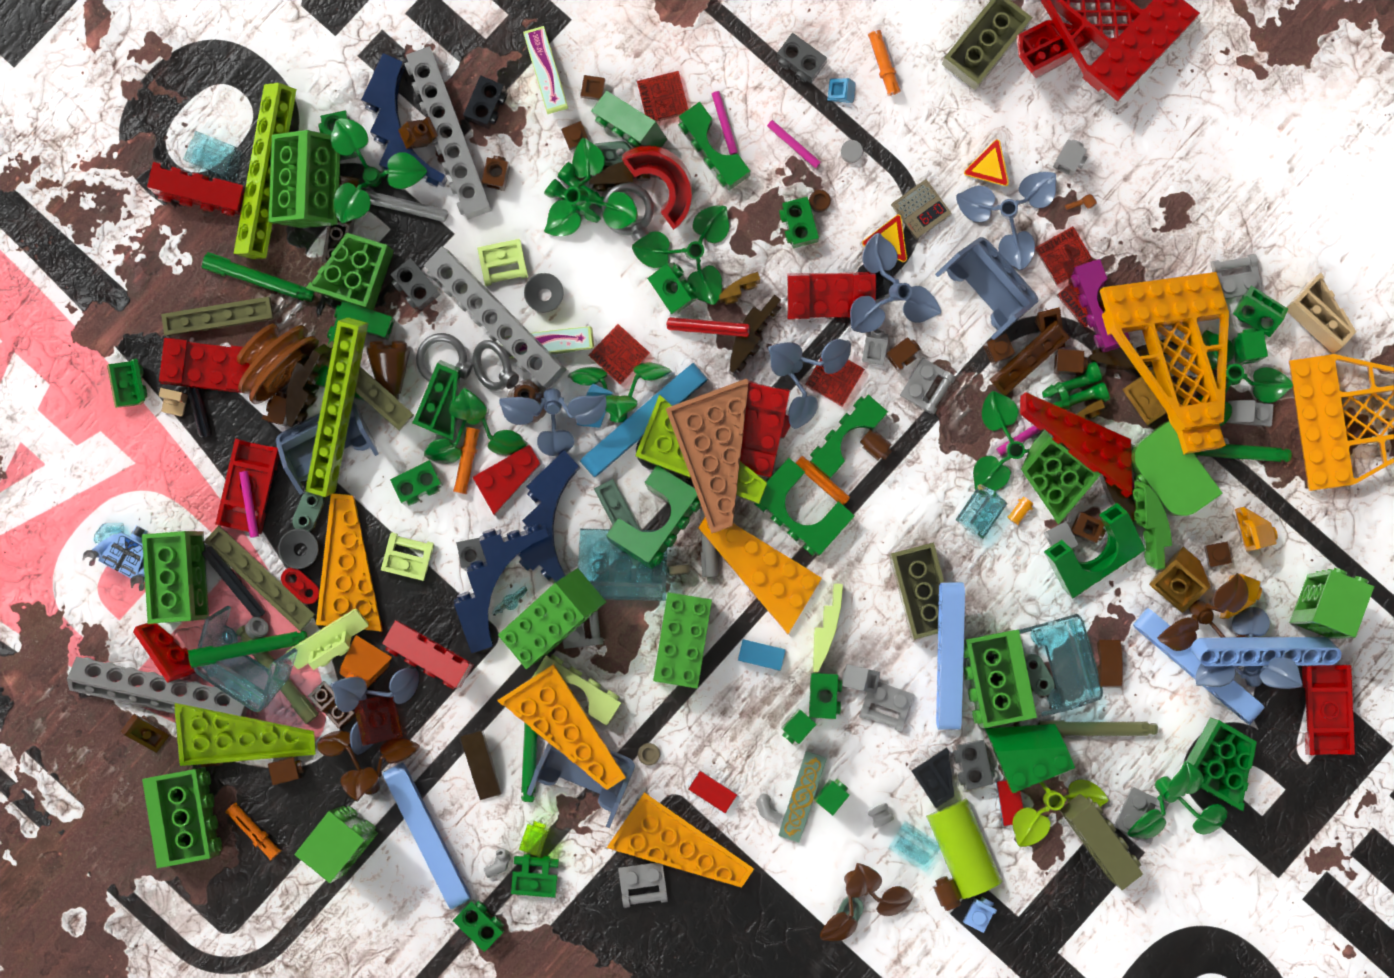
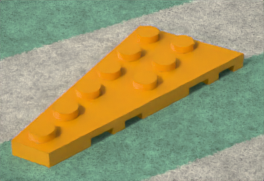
M331 494L316 625L328 626L353 609H358L369 623L368 627L363 630L383 632L355 498L352 495Z
M704 517L698 529L778 622L786 634H789L822 577L734 523L732 527L712 534L706 517Z
M554 664L497 700L606 790L626 778Z
M645 792L606 847L738 887L744 885L754 870L750 865Z

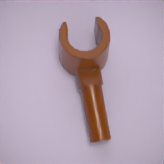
M1088 194L1076 202L1066 204L1065 208L1068 210L1084 204L1087 209H1090L1097 204V201L1093 195Z

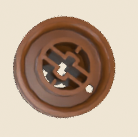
M276 324L267 325L255 334L242 348L237 356V362L242 365L249 363L250 366L242 376L238 389L243 394L250 393L249 400L253 404H260L268 400L276 392L284 388L290 381L297 361L306 356L310 357L312 351L318 347L319 340L315 336L307 337L308 329L305 326H296L279 337L277 335L279 327Z

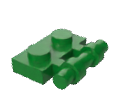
M530 854L514 856V865H522V872L513 871L511 894L556 898L558 875L549 874V868H558L559 859H552L550 856H543V858L531 857ZM529 867H542V873L529 872Z

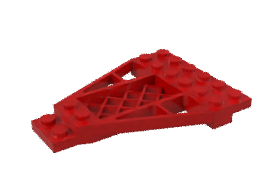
M1041 0L1082 71V78L1098 92L1103 89L1117 102L1200 14L1185 0H1153L1145 9H1140L1130 0ZM1070 3H1080L1081 10L1073 9ZM1085 3H1095L1096 10H1086ZM1100 3H1110L1111 10H1101ZM1059 14L1078 29L1073 35H1070ZM1096 16L1097 24L1090 23L1086 17ZM1101 16H1111L1112 24H1102ZM1116 16H1126L1127 24H1117ZM1103 30H1113L1114 38H1108L1103 33ZM1118 30H1124L1120 35L1118 34ZM1081 33L1104 50L1092 65L1086 63L1074 42Z

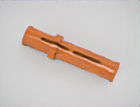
M881 30L873 31L868 34V38L870 39L880 69L879 76L884 81L887 95L892 96V93L896 95L901 92L895 76L896 69L892 67Z
M466 427L464 443L460 447L462 452L453 492L467 494L474 456L478 451L476 446L480 432L479 429Z
M237 803L232 804L225 811L253 841V845L255 847L258 846L270 861L281 852L268 838V833H263Z

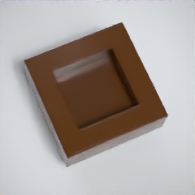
M584 75L581 98L599 101L604 93L606 79Z
M581 121L561 129L569 150L575 149L582 138L588 139Z
M1228 541L1204 546L1208 568L1232 563Z

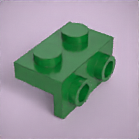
M138 359L108 364L107 369L115 408L137 406L144 403L145 398H147V389L145 385H142L143 368L141 364H138Z

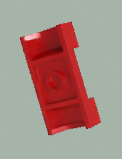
M787 273L788 319L850 317L851 306L857 298L870 296L876 301L875 273Z
M164 338L159 382L166 385L242 393L238 389V385L250 364L242 365L237 362V356L243 348L241 346L231 345V347Z
M748 380L740 462L758 475L772 477L791 390L761 385Z
M235 439L215 525L249 532L239 472L248 471L258 533L262 535L274 471L277 470L280 458L277 447Z
M1351 665L1302 666L1303 688H1305L1307 721L1305 755H1354Z

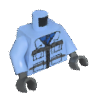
M136 525L131 536L121 532L113 534L97 544L92 550H86L83 553L82 561L90 557L92 559L89 561V566H93L96 558H99V562L131 578V588L138 583L139 591H143L145 576L142 534H147L148 531Z

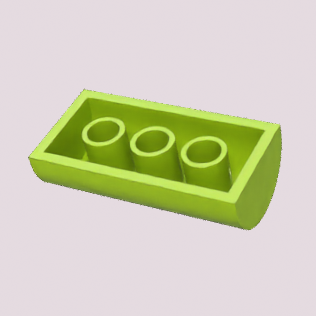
M967 798L926 815L961 899L984 893L1003 882Z

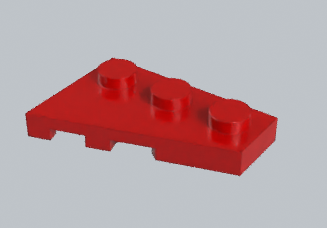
M528 445L472 478L495 516L499 509L541 464L531 446Z

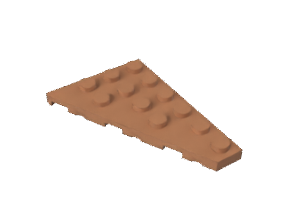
M747 378L666 408L712 534L733 526L749 385Z

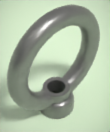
M623 183L613 187L606 194L603 202L608 203L609 195L613 192H633L643 200L645 214L640 222L631 227L623 229L609 228L620 235H631L634 241L649 234L647 227L654 214V205L649 193L641 186L633 183ZM602 206V216L606 208L605 206Z
M436 333L427 337L420 344L416 354V365L422 377L428 382L431 379L432 373L425 365V354L427 349L437 342H447L457 350L459 361L456 367L461 368L460 378L466 380L470 375L473 364L467 362L466 349L455 336L447 333Z
M483 340L476 345L472 356L474 372L482 385L492 391L513 388L519 381V375L512 371L509 356L504 348L492 340ZM485 349H492L501 360L503 370L499 374V382L491 381L483 371L481 356Z

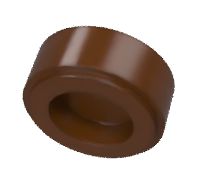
M815 190L809 197L810 207L815 212L826 211L831 203L830 195L824 190Z

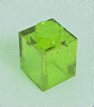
M535 820L533 824L528 823L519 850L540 857L550 832L549 829H546V824Z

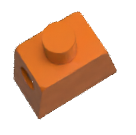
M356 635L341 665L340 674L345 678L360 677L366 682L368 688L389 667L392 657Z

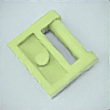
M520 239L477 247L485 286H491L492 283L518 277L522 279L528 278ZM514 263L519 265V269L491 275L489 273L490 268Z
M391 532L381 570L425 581L434 543L429 541L424 543L400 537L397 533ZM400 545L424 551L423 558L394 551L395 546Z

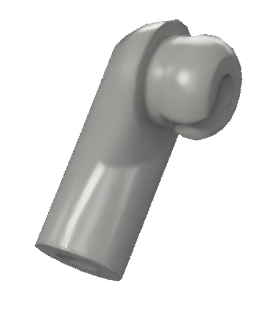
M761 794L756 801L760 816L779 824L782 814L771 809L769 803L771 798L769 795Z
M504 848L496 851L494 864L484 868L487 878L506 871L510 861L509 851Z

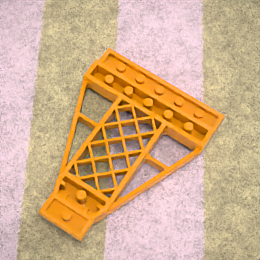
M1217 272L1103 287L1100 290V294L1105 308L1102 318L1107 335H1113L1166 410L1169 422L1178 435L1183 455L1219 449L1226 446L1219 424L1224 422L1229 310ZM1219 319V344L1206 346L1203 343L1197 322ZM1172 326L1170 331L1167 330L1165 327ZM1176 328L1185 334L1183 339L1173 334ZM1142 330L1149 355L1139 356L1124 333ZM1157 331L1166 337L1164 342L1159 340ZM1170 340L1178 345L1176 351L1167 346ZM1182 349L1191 354L1189 360L1180 355ZM1218 351L1217 384L1207 352ZM1163 352L1172 357L1170 363L1165 360ZM1176 361L1185 366L1182 372L1174 367ZM1144 362H1152L1157 380ZM1188 370L1197 375L1195 381L1186 375ZM1169 373L1179 378L1176 384L1172 382ZM1182 382L1191 387L1189 393L1180 388ZM1195 390L1204 396L1201 402L1193 397ZM1176 393L1185 399L1182 405L1178 403Z
M1336 354L1288 361L1291 381L1293 383L1292 388L1308 491L1352 486L1394 463V458L1387 460L1385 441L1394 440V434L1383 436L1389 427L1394 430L1392 425L1394 416L1390 422L1379 416V413L1385 406L1394 411V406L1388 403L1394 395V385L1377 387L1373 374V369L1394 373V367ZM1335 361L1367 367L1370 388L1341 392ZM1393 391L1386 401L1377 395V393ZM1370 395L1364 403H1361L1356 398H1354L1357 396ZM1372 396L1383 403L1376 413L1366 406ZM1347 398V400L1342 405L1341 399ZM1349 400L1360 406V409L1354 416L1343 409ZM1363 409L1373 415L1367 426L1356 418ZM1344 414L1351 419L1347 426H1345ZM1376 418L1387 425L1380 435L1369 428ZM1353 421L1364 428L1357 438L1347 431ZM1366 430L1375 436L1360 439ZM1377 442L1380 446L1382 464L1364 475L1354 478L1349 447Z

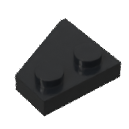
M947 747L911 770L935 808H938L954 797L949 750Z

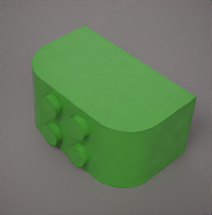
M1169 421L1160 425L1133 446L1131 458L1132 470L1136 474L1134 479L1151 487L1167 514L1172 516L1194 514L1223 494L1194 453L1183 455L1178 435Z

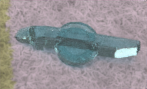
M523 586L515 593L506 595L502 602L494 608L492 615L496 616L498 613H503L505 609L514 610L518 606V600L528 591L527 587Z

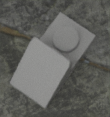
M1255 400L1228 401L1232 406V414L1226 423L1264 427L1272 426L1273 404L1256 403Z

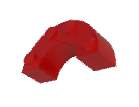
M640 146L625 152L622 156V161L634 177L641 174H653L660 177L666 183L669 189V198L663 204L661 214L674 230L683 222L691 205L693 186L687 167L675 154L657 146Z

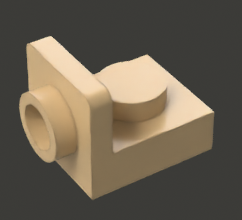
M160 388L159 397L164 399L161 411L182 417L188 395Z

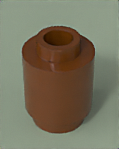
M871 429L860 441L863 445L862 448L877 461L880 458L885 460L893 451L890 449L892 444L877 431L874 432Z
M943 876L935 880L936 884L932 887L940 906L944 907L945 911L960 906L961 896L954 879H948L947 876Z

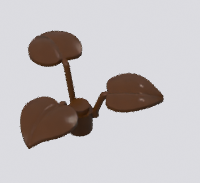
M1236 573L1231 580L1223 584L1213 596L1214 606L1210 603L1206 604L1203 600L1195 601L1189 608L1192 614L1191 618L1187 617L1175 622L1163 631L1157 639L1172 650H1186L1197 639L1195 631L1199 630L1198 622L1200 624H1209L1221 638L1225 637L1212 622L1214 619L1212 610L1225 613L1226 610L1232 613L1239 611L1248 600V587L1245 580L1240 574ZM1238 635V636H1236V637H1248V636H1246V635Z
M334 731L324 735L317 741L318 751L325 756H337L345 750L348 751L357 770L346 772L341 777V785L344 791L356 802L364 794L372 795L380 790L379 777L382 776L381 770L385 759L390 764L398 763L409 758L420 749V745L411 740L403 738L391 739L381 746L380 752L382 756L379 759L378 769L375 771L371 767L361 769L351 747H349L351 745L349 732Z
M857 863L855 870L848 872L844 876L845 890L849 901V914L840 912L830 918L820 933V939L840 941L850 937L855 932L857 921L852 918L854 916L852 897L859 898L869 893L879 902L876 910L880 915L893 916L905 910L911 903L913 896L907 888L895 886L885 891L882 898H879L874 892L882 884L881 875L873 868Z

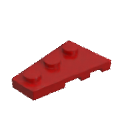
M145 623L134 628V635L167 683L205 669L206 665L191 668L188 649L186 647L182 649L174 642V637L157 623Z

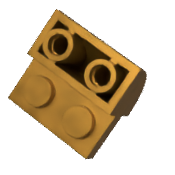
M1151 369L1150 372L1157 380L1154 369ZM1142 376L1122 389L1147 425L1167 413ZM1176 393L1178 403H1182L1185 399Z

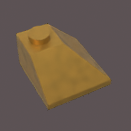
M1184 546L1165 564V568L1161 569L1149 583L1154 590L1182 613L1211 587L1201 561Z

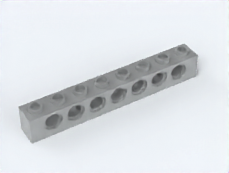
M428 46L407 54L408 62L404 64L408 74H413L415 82L412 83L416 95L420 94L423 102L419 103L423 115L428 114L438 135L437 142L434 145L438 155L443 154L445 162H442L445 174H450L453 182H450L449 185L453 195L457 194L460 202L456 204L460 214H465L468 220L492 211L431 47ZM423 70L430 71L429 76L426 78L419 77V74ZM430 90L437 91V95L435 97H427V93ZM437 110L445 111L444 116L441 118L434 117V113ZM444 130H452L450 137H441ZM454 149L460 151L458 157H449L450 151ZM461 169L467 170V175L464 178L456 177L457 172ZM468 189L475 191L474 196L471 198L464 197V192Z
M441 246L424 264L429 270L427 275L435 282L439 280L442 283L443 287L441 289L450 297L453 295L458 300L456 304L463 311L466 312L468 310L473 315L471 319L479 327L483 325L488 330L486 334L490 339L495 342L498 340L503 345L502 347L508 356H513L517 360L516 365L523 372L528 371L532 375L531 380L538 387L550 388L567 370L448 249ZM452 269L453 274L451 278L446 279L447 270ZM463 284H467V291L464 294H461V286ZM481 298L482 306L476 309L475 302ZM496 313L497 321L491 324L490 317ZM511 328L512 336L506 340L505 332ZM526 343L527 352L521 355L520 347ZM541 359L543 362L542 367L536 370L535 362Z
M76 657L67 677L70 691L174 714L175 703L246 717L249 709V696L240 691L233 692L218 686L211 687L196 681L188 682L180 679L167 683L163 676L155 672H143L133 667L125 668L110 662H98L87 657Z

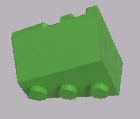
M346 233L331 253L332 256L319 269L318 275L312 283L310 282L307 285L306 289L340 302L345 301L374 310L394 250L386 244Z
M1044 430L1031 445L1021 470L1059 525L1101 473L1098 471L1093 472L1068 452V447L1063 443L1057 444L1052 440L1053 436Z

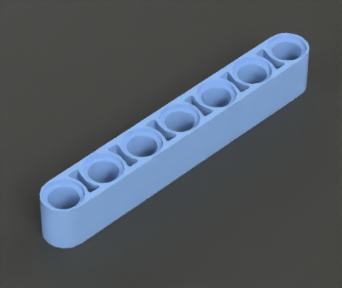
M963 582L940 583L936 698V725L938 730L961 729L965 617V586Z
M1146 608L1134 622V628L1191 677L1196 679V673L1201 662L1192 653L1191 647L1183 651H1175L1161 643L1157 637L1170 625L1155 612ZM1234 680L1222 687L1203 686L1249 725L1265 708Z
M1327 637L1199 638L1191 646L1192 653L1204 666H1268L1272 659L1280 657L1293 660L1297 666L1334 665L1340 660L1342 654L1340 649Z
M401 762L384 771L383 777L448 907L452 910L471 900L470 893L407 767Z

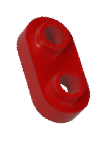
M290 567L283 571L281 583L302 603L313 604L319 600L320 588L301 570ZM291 575H296V582L292 583L290 581ZM308 589L313 591L312 597H307L306 591Z

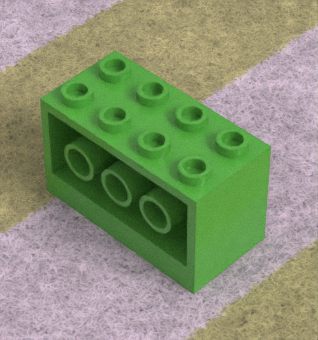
M310 130L272 135L269 198L270 223L298 228L337 225L338 217L334 209V196L339 188L340 154L332 147L331 135Z
M204 531L142 534L148 624L209 619L206 561L202 555V552L205 550Z
M577 568L548 588L502 630L498 636L525 669H528L554 650L601 608L606 601L579 568Z
M1338 568L1309 573L1306 576L1289 623L1329 639L1356 638L1374 586L1369 585V581L1365 578L1346 576L1347 572Z
M667 593L653 681L698 688L712 599Z
M1019 629L964 639L963 658H965L966 667H963L965 679L970 681L971 688L968 689V696L970 702H974L975 710L972 711L974 723H977L981 728L1037 718ZM988 652L994 656L992 663L986 660ZM992 674L998 676L996 685L990 681V678L993 676ZM997 696L1003 700L1000 707L995 704Z
M205 767L142 779L157 868L210 859L220 855L219 851L222 850V843L220 837L217 838L216 834L218 819L216 815L213 816L212 810L215 801L213 794L209 792L208 786L211 784V777L209 771L206 772Z
M349 805L347 807L341 806L328 811L294 855L327 882L332 883L349 871L378 833L374 830L376 827L366 819L362 821L357 817L359 813Z

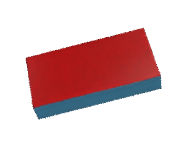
M699 771L688 790L724 813L727 812L737 796L736 793L702 771Z
M1006 780L996 781L1003 826L1013 825L1012 822L1015 814L1020 809H1023L1021 791L1012 793Z

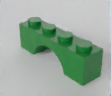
M700 101L678 116L679 129L684 135L688 134L693 140L690 142L697 153L701 151L705 157L703 159L705 165L709 170L714 169L718 175L716 179L722 187L726 186L730 191L750 176L751 171L738 154H720L711 147L707 134L712 125V117Z
M869 394L865 399L861 396L855 402L853 407L856 409L852 414L846 413L839 421L841 426L838 430L832 429L824 438L827 441L822 448L817 446L810 454L812 457L810 462L829 479L845 462L841 453L843 437L849 431L856 428L873 430L888 413Z

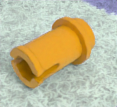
M1024 496L1022 499H1018L1019 503L1007 516L1016 525H1019L1029 510H1033L1032 506L1034 504Z

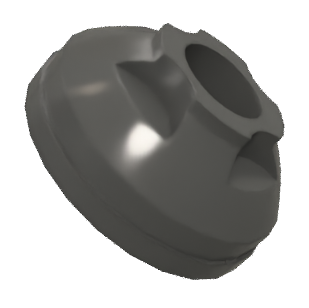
M538 273L532 276L525 285L524 298L529 307L537 312H551L563 300L564 289L562 283L550 273ZM540 290H550V299L547 301L540 300L538 297Z
M304 529L288 531L283 535L278 545L280 559L284 564L294 569H303L310 566L316 560L319 552L317 539L313 534ZM299 543H304L307 547V552L303 556H298L295 553V546Z

